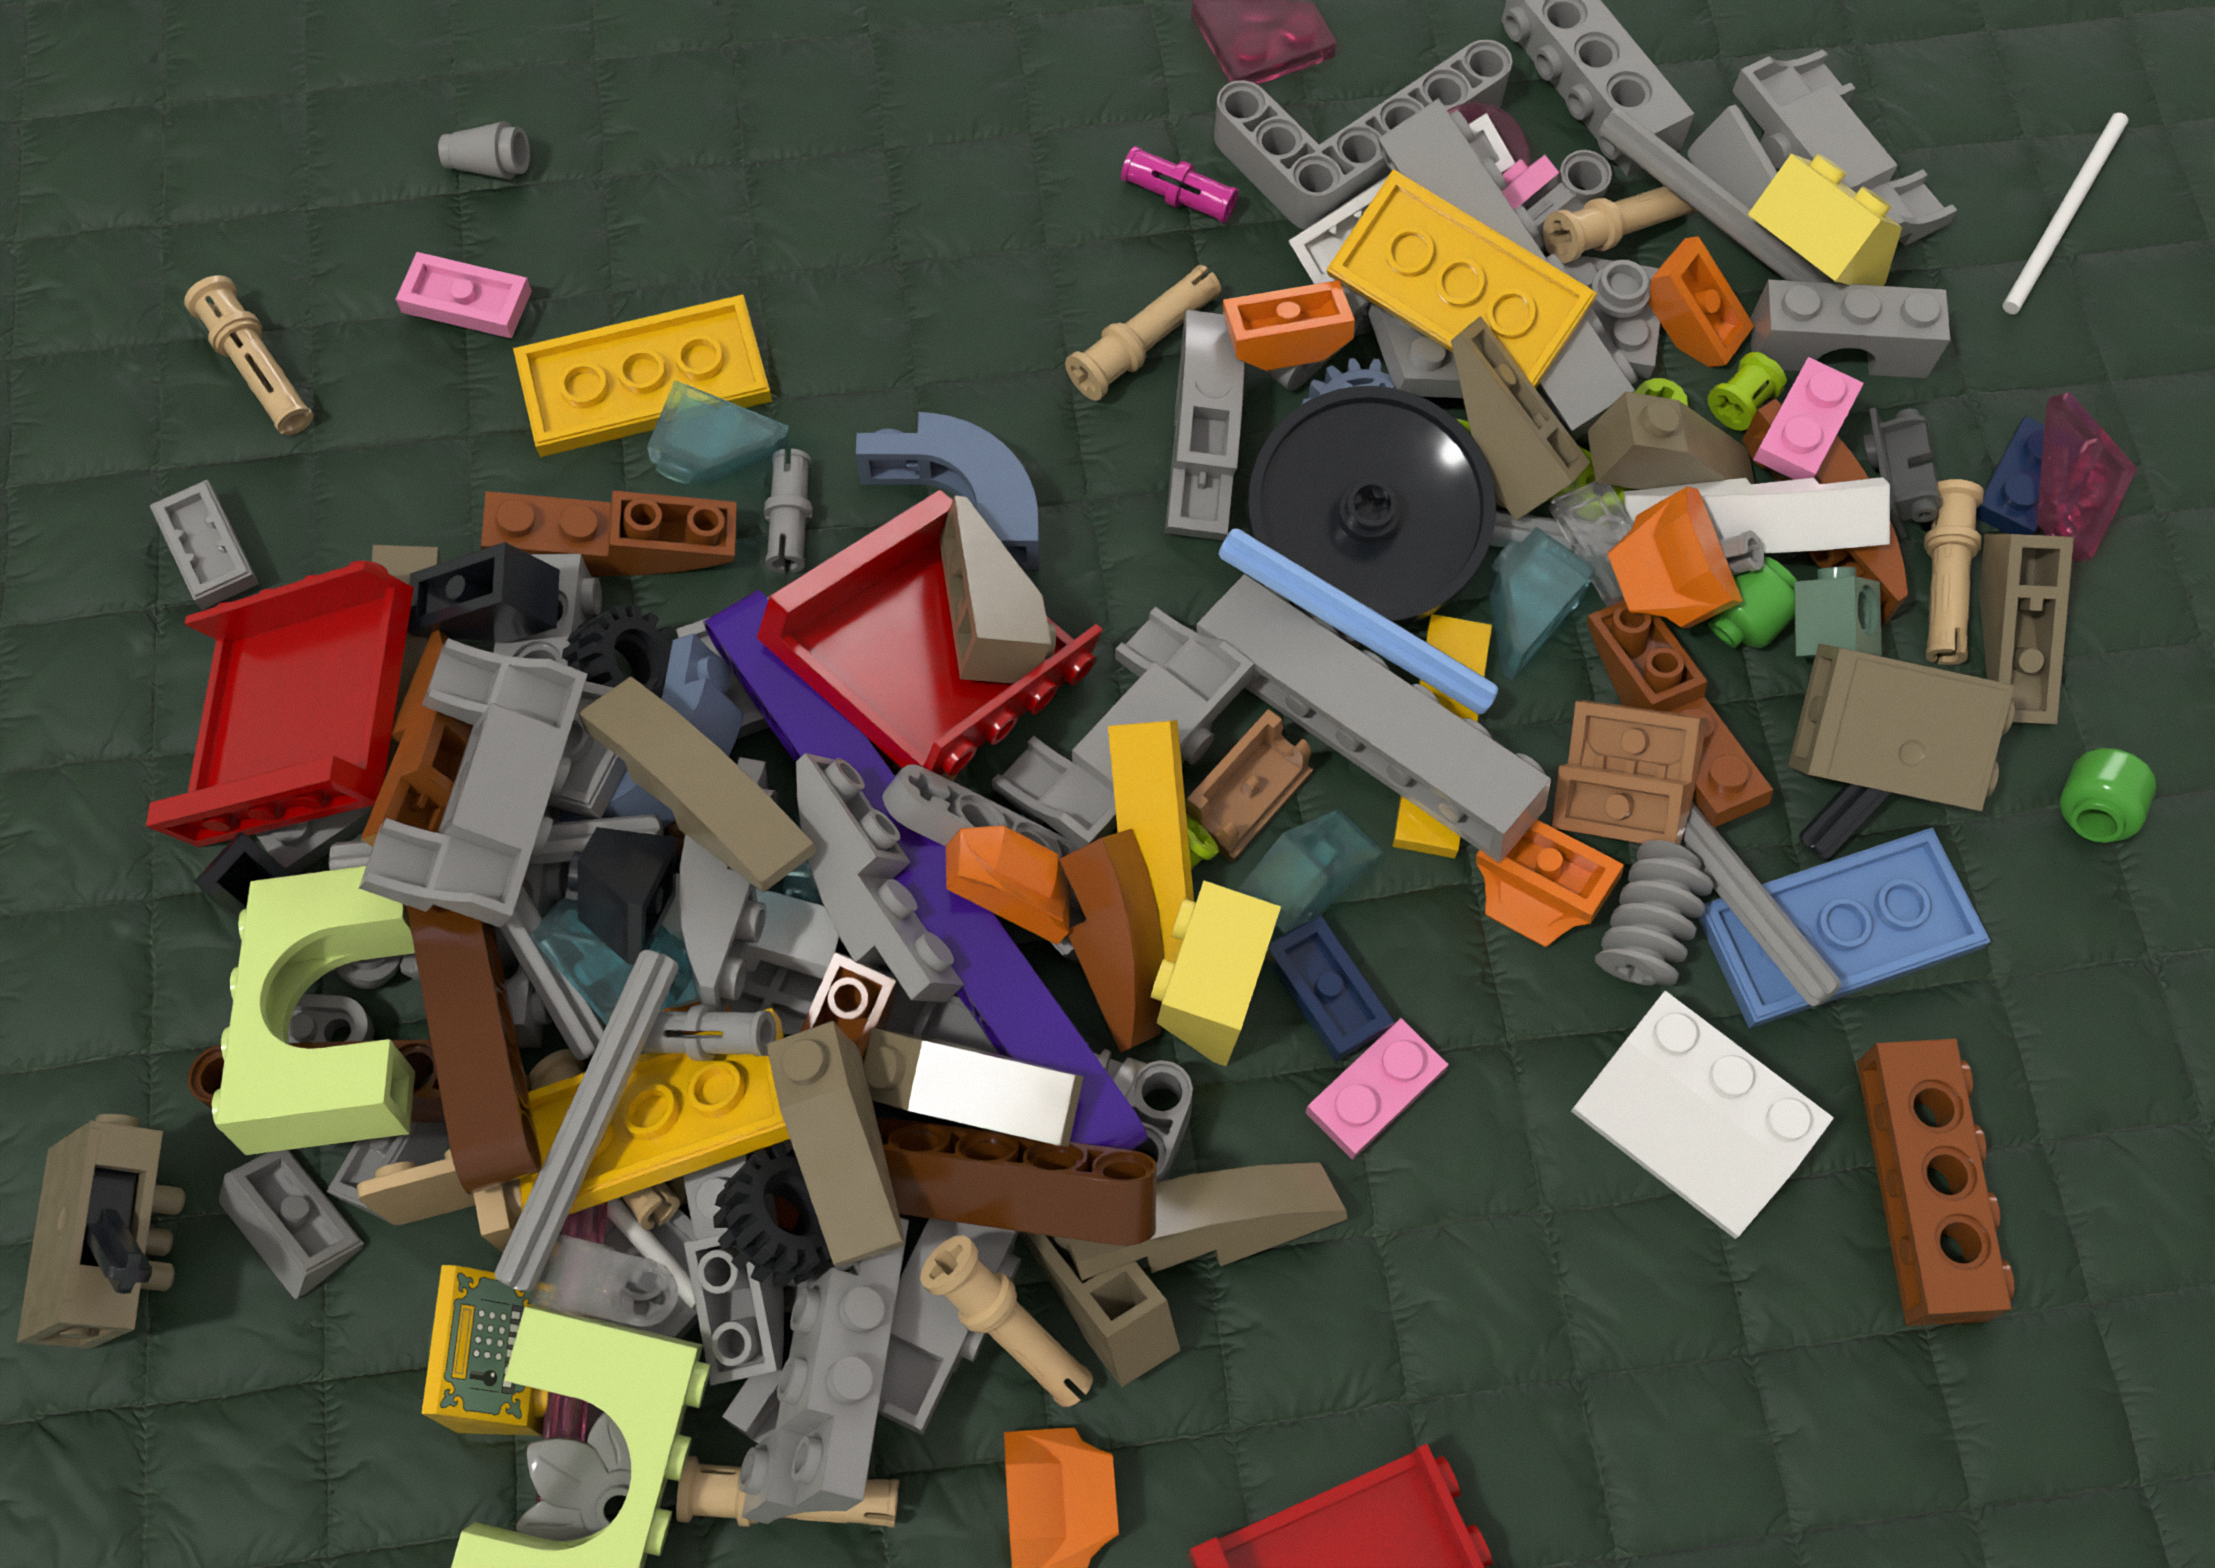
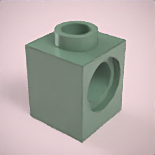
M1830 567L1817 570L1818 580L1794 582L1797 657L1815 659L1818 643L1882 656L1879 581L1857 577L1855 567Z

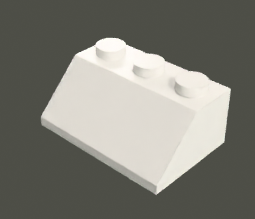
M1667 991L1663 992L1571 1110L1572 1113L1734 1239L1741 1235L1796 1170L1834 1118Z

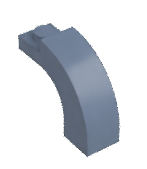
M918 412L917 433H903L896 429H881L874 433L856 434V459L861 485H930L945 489L956 496H965L1022 570H1039V522L1035 491L1023 465L1014 453L994 435L968 421L948 415Z
M694 633L675 639L672 642L661 699L674 708L729 757L736 742L744 714L726 697L730 686L731 669L721 657L711 651ZM626 769L602 818L656 814L662 822L663 829L674 822L673 811L633 782L628 769ZM561 809L559 822L596 818Z

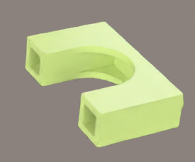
M366 866L250 881L247 909L241 911L238 923L239 934L242 940L238 967L232 970L230 976V991L233 998L230 1026L224 1029L221 1037V1051L224 1059L221 1088L215 1091L212 1099V1115L215 1125L245 1155L410 1134L415 1070L390 1039L316 1049L294 1047L289 1045L288 1040L290 1019L298 1001L306 990L323 975L351 962L415 953L407 905L359 889Z
M534 1304L524 1307L504 1381L581 1399L595 1405L610 1416L621 1430L629 1449L631 1458L629 1491L621 1510L610 1524L594 1534L575 1540L545 1539L473 1522L461 1531L451 1568H644L647 1554L660 1556L672 1516V1511L660 1508L667 1479L680 1482L692 1437L680 1435L687 1405L700 1408L710 1374L711 1364L699 1362L703 1344Z

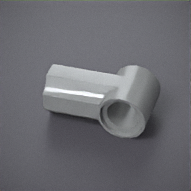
M1579 150L1569 154L1562 162L1559 173L1522 204L1537 226L1540 235L1534 241L1542 253L1547 250L1543 241L1542 230L1544 221L1549 214L1558 210H1568L1571 213L1582 210L1588 201L1605 197L1611 181L1612 171L1608 161L1597 152ZM1575 186L1583 187L1586 190L1578 189Z

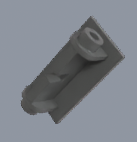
M1874 407L1869 409L1873 433L1864 435L1865 449L1872 469L1879 468L1880 476L1890 484V518L1901 538L1908 537L1905 520L1913 519L1916 522L1933 520L1938 514L1937 510L1942 505L1933 463L1913 468L1910 466L1911 464L1933 458L1928 421L1920 415L1918 410L1909 408L1899 411L1895 415V419L1882 422Z

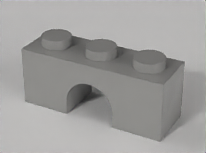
M1768 279L1750 318L1755 325L1750 331L1751 352H1761L1768 358L1776 361L1783 370L1801 371L1808 357L1817 361L1822 355L1833 350L1857 348L1867 351L1869 375L1927 379L1950 342L1946 290Z

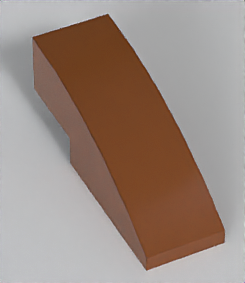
M1132 829L1102 837L1060 858L1061 864L1086 917L1085 921L1069 928L1068 937L1120 1053L1161 1033V1026L1157 1024V1019L1162 1001L1150 998L1162 960L1164 959L1160 922L1148 870Z

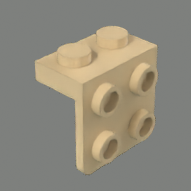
M450 1149L445 1152L444 1160L418 1166L416 1162L389 1164L375 1171V1178L357 1184L359 1201L392 1225H403L476 1205L481 1236L502 1253L522 1213L520 1179L469 1195L465 1192L457 1176Z

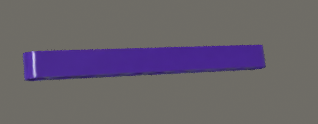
M756 590L704 620V627L716 650L793 761L796 763L805 753L834 760L836 758L845 760L862 777L865 787L861 791L872 807L886 815L896 826L900 834V839L897 843L911 863L893 879L901 883L914 897L917 903V910L914 912L926 930L939 937L951 951L954 958V963L951 966L964 984L956 994L998 1054L1084 1076L1070 1142L1134 1150L1146 1142L1148 1136L1138 1115L993 912L946 889L945 846L908 829L889 814L882 796L884 790L895 776L868 738L756 638L768 603L766 596L760 590Z

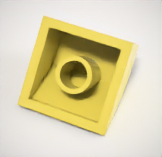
M1790 154L1747 215L1835 282L1847 285L1884 286L1902 230V226L1886 215L1892 206L1863 186L1857 193L1841 182L1847 173L1826 157L1816 154L1811 161Z
M1203 881L1197 902L1184 898L1171 937L1183 940L1177 961L1174 963L1165 959L1162 960L1150 998L1162 1001L1157 1024L1214 1063L1227 1066L1242 1029L1281 906L1207 881Z

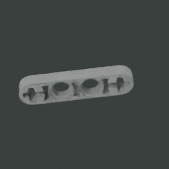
M918 765L903 767L884 790L882 796L886 809L897 822L944 846L947 845L960 828L1004 825L1056 852L1060 858L1079 849L1069 839ZM1069 882L1070 907L1082 911Z

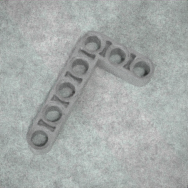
M1489 39L1475 41L1321 144H1318L1260 86L1246 80L1233 81L1226 84L1217 96L1214 141L1219 150L1294 225L1301 229H1307L1391 173V170L1382 158L1378 138L1436 99H1440L1449 114L1458 110L1468 124L1485 113L1488 116L1494 114L1503 102L1513 63L1512 56L1509 50L1497 41Z

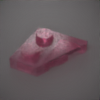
M1192 0L1191 15L1230 83L1246 80L1259 85L1335 57L1337 42L1313 2Z
M2070 392L2050 397L2046 405L2037 524L2048 536L2074 537L2072 562L2093 558L2138 468Z

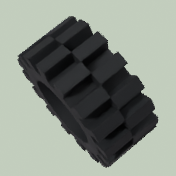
M620 605L589 620L573 631L567 638L571 645L563 649L562 659L572 662L569 667L587 673L586 681L614 688L626 680L616 664L614 649H616L630 664L634 679L661 699L671 653V647L667 639L674 634L668 626L658 630L655 626L659 618L652 612L642 616V607L632 605L625 609L624 605Z
M785 1143L774 1144L767 1152L762 1148L754 1153L725 1183V1188L717 1196L715 1206L721 1207V1209L713 1216L714 1228L728 1229L718 1239V1242L723 1251L733 1246L738 1250L739 1254L731 1261L737 1269L741 1270L748 1262L755 1266L750 1278L762 1283L773 1272V1286L785 1287L792 1279H794L797 1285L805 1282L813 1274L815 1275L831 1260V1256L794 1148L786 1153ZM766 1194L780 1196L789 1201L798 1210L805 1226L804 1235L790 1234L779 1228L772 1221L764 1205V1196Z

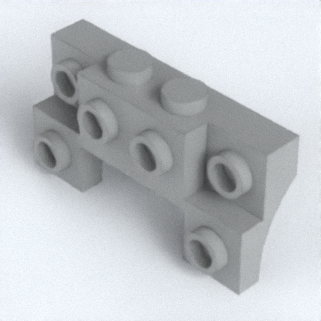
M1823 49L1811 55L1789 61L1775 60L1768 56L1740 70L1732 92L1765 131L1760 144L1775 169L1780 170L1790 154L1811 161L1816 154L1826 157L1847 173L1841 182L1857 193L1863 186L1892 206L1886 215L1902 226L1899 240L1904 246L1951 223L1957 209L1953 204L1944 208L1927 188L1924 182L1928 174L1924 169L1907 177L1890 181L1898 165L1847 105L1856 88L1851 82L1842 86L1824 64L1827 53Z
M1155 606L1149 614V620L1126 644L1121 642L1115 651V659L1137 675L1139 679L1072 750V762L1033 736L1028 741V748L1002 776L998 773L992 779V788L1030 820L1041 826L1046 822L1079 849L1102 837L1109 836L1117 827L1108 726L1178 720L1181 763L1183 764L1187 761L1192 765L1203 756L1214 739V734L1211 732L1212 722L1252 679L1254 662L1227 641L1199 634L1172 619Z
M448 638L441 648L422 706L472 724L473 728L438 833L386 818L378 830L359 889L425 912L434 904L501 928L513 915L531 855L538 857L548 840L553 820L544 816L550 795L557 796L560 793L570 770L571 759L562 755L588 674L552 659L501 655L477 649Z
M900 1218L906 1242L909 1220ZM905 1246L840 1268L833 1265L831 1259L815 1275L813 1274L805 1282L796 1285L794 1279H792L786 1285L784 1311L792 1313L790 1327L794 1333L789 1359L783 1367L777 1388V1398L781 1401L775 1432L757 1444L755 1448H750L744 1458L738 1482L739 1491L746 1493L741 1518L769 1524L775 1519L798 1513L847 1511L863 1501Z
M929 1218L899 1279L877 1414L923 1435L952 1373L955 1374L963 1357L974 1362L988 1332L978 1333L967 1329L958 1318V1309L944 1295H933L922 1286L920 1280L921 1269L929 1255L944 1241L954 1236L964 1235L976 1245L978 1259L992 1273L1001 1272L1013 1281L1021 1263V1258L1012 1254L1020 1231Z

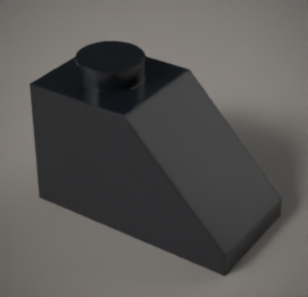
M503 542L410 573L409 585L414 587L407 633L418 637H429L432 632L440 630L451 639L509 643L557 628L560 569L507 542Z
M596 827L583 852L575 851L572 856L568 874V887L571 892H578V920L627 964L634 965L639 953L650 949L676 896L677 837Z

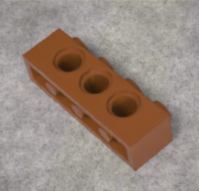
M1957 1039L1876 1043L1856 1062L1906 1327L1987 1322L2012 1310L2010 1301L2014 1295V1277L2009 1263L2005 1259H2001L1996 1234L2000 1226V1209L1993 1192L1987 1190L1982 1166L1986 1159V1141L1980 1126L1974 1125L1969 1102L1973 1090L1971 1069L1967 1061L1960 1058ZM1914 1102L1924 1104L1933 1112L1936 1119V1128L1927 1126L1919 1120L1914 1111ZM1927 1167L1934 1168L1945 1176L1949 1184V1195L1940 1193L1932 1187L1927 1178ZM1941 1234L1952 1237L1959 1244L1963 1255L1962 1263L1954 1262L1945 1255L1940 1245Z

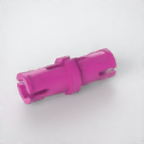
M1133 146L1129 151L1122 167L1121 180L1132 182L1165 197V203L1174 208H1178L1182 204L1217 218L1218 221L1226 223L1230 218L1238 199L1239 189L1226 186L1195 172L1193 164L1186 161L1175 164L1145 152L1137 146ZM1161 174L1201 190V193L1199 195L1159 179V176Z

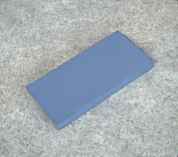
M1933 828L1761 884L1840 979L1841 986L1838 992L1825 1003L1985 948L1991 942ZM1722 898L1704 903L1703 915L1698 917V920L1749 1029L1814 1007L1803 999Z

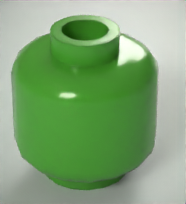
M1764 556V564L1760 570L1746 571L1733 575L1743 602L1713 616L1708 623L1711 631L1722 642L1732 648H1736L1740 643L1757 649L1763 648L1770 644L1795 618L1794 582H1797V580L1784 566Z
M2111 748L2088 751L2074 762L2059 799L2061 815L2071 828L2088 840L2106 843L2129 839L2142 829L2157 791L2155 775L2144 761L2132 753Z

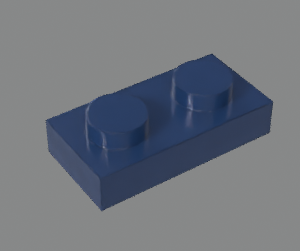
M2025 415L2013 433L1984 489L1983 503L1976 508V519L2007 534L2033 535L2080 441Z
M1321 915L1269 944L1265 955L1266 960L1335 1062L1383 1035L1394 1024V1020Z

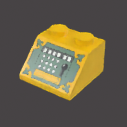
M442 1265L422 1414L456 1433L542 1436L544 1417L553 1416L557 1393L504 1381L524 1307L537 1304L565 1311L564 1303L557 1302L558 1294L544 1281L538 1280L535 1289L531 1292H524L499 1282L495 1278V1272L457 1265Z

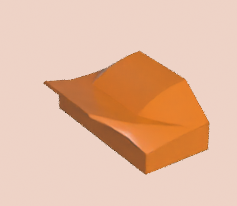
M1700 237L1685 238L1651 278L1649 292L1651 295L1648 304L1676 348L1707 367L1727 365L1755 325Z
M1340 280L1223 300V315L1236 358L1265 371L1324 361L1354 338L1355 320Z
M1687 486L1639 513L1635 518L1632 529L1607 553L1631 613L1666 617L1682 628H1690L1743 602L1700 492L1696 488Z
M1539 820L1532 824L1500 863L1481 850L1476 854V864L1485 882V915L1543 947H1547L1574 926L1591 924L1620 880L1624 864Z
M1004 825L960 828L945 846L947 890L1056 945L1069 933L1070 885L1060 857L1056 852Z
M1075 1427L1004 1432L1012 1568H1088L1091 1558L1106 1543L1119 1535L1113 1454L1097 1449L1083 1441Z

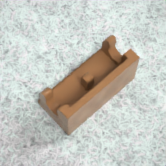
M1269 709L1191 793L1186 801V814L1193 817L1208 831L1216 842L1219 853L1231 863L1236 861L1313 772V769L1308 766L1311 749L1307 741L1301 739L1296 746L1290 744L1281 733L1284 729L1282 719Z

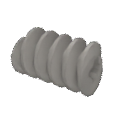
M1662 840L1646 841L1638 848V861L1630 868L1628 875L1629 884L1622 888L1619 898L1621 905L1612 913L1610 921L1612 928L1604 933L1601 943L1603 951L1595 956L1594 963L1608 974L1626 982L1641 985L1657 984L1671 986L1677 983L1679 973L1666 962L1681 963L1685 961L1688 950L1677 940L1688 941L1694 938L1697 928L1687 918H1698L1703 915L1705 905L1696 896L1711 894L1714 883L1709 876L1700 871L1702 863L1690 850L1674 842Z

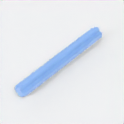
M1232 529L1222 543L1218 553L1222 560L1475 713L1484 714L1495 700L1499 689L1494 683L1242 530Z

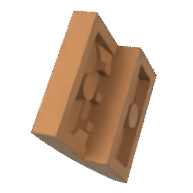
M1589 700L1576 701L1568 764L1559 765L1552 827L1636 843L1662 840L1680 845L1696 786L1707 717Z

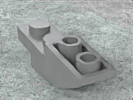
M1186 310L1173 424L1175 426L1165 524V533L1222 541L1228 535L1233 476L1238 464L1244 361L1237 359L1223 314Z
M805 753L796 761L797 801L801 830L814 843L816 853L808 861L820 897L836 932L855 963L889 966L911 1000L946 1002L964 984L951 966L954 963V958L949 948L939 937L926 930L914 912L917 910V903L914 897L901 883L893 879L911 863L897 843L900 839L899 831L886 815L874 809L861 791L865 787L862 777L848 762L840 758L834 760Z
M740 757L737 765L777 804V792L769 789L766 762ZM685 834L680 862L679 907L689 968L699 1004H709L714 1006L718 1012H725L729 999L737 1001L742 994L747 972V963L743 957L748 943H758L761 938L766 918L765 903L758 902L756 887Z
M756 1151L683 1175L695 1240L685 1242L684 1247L706 1363L711 1364L709 1374L710 1385L782 1370L784 1345L783 1287L773 1286V1272L762 1283L750 1278L755 1268L750 1262L741 1270L737 1269L731 1261L739 1254L738 1250L733 1246L723 1251L718 1242V1239L728 1229L714 1228L713 1216L721 1209V1207L715 1206L718 1194L725 1188V1183ZM766 1194L764 1196L766 1211L772 1221L778 1226L774 1194Z

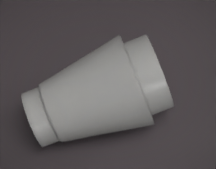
M507 121L457 131L452 134H442L439 139V158L446 169H456L511 180L516 174L525 173L529 166L530 147L527 135L523 128L512 127Z

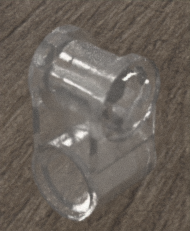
M559 1234L535 1287L531 1304L585 1318L595 1319V1317H600L635 1326H652L662 1322L671 1314L677 1302L678 1286L674 1275L667 1267L652 1259L614 1251L615 1247ZM643 1271L653 1272V1284L663 1290V1297L660 1302L649 1301L645 1306L644 1312H636L633 1310L634 1300L627 1294H623L624 1287L627 1282H639Z

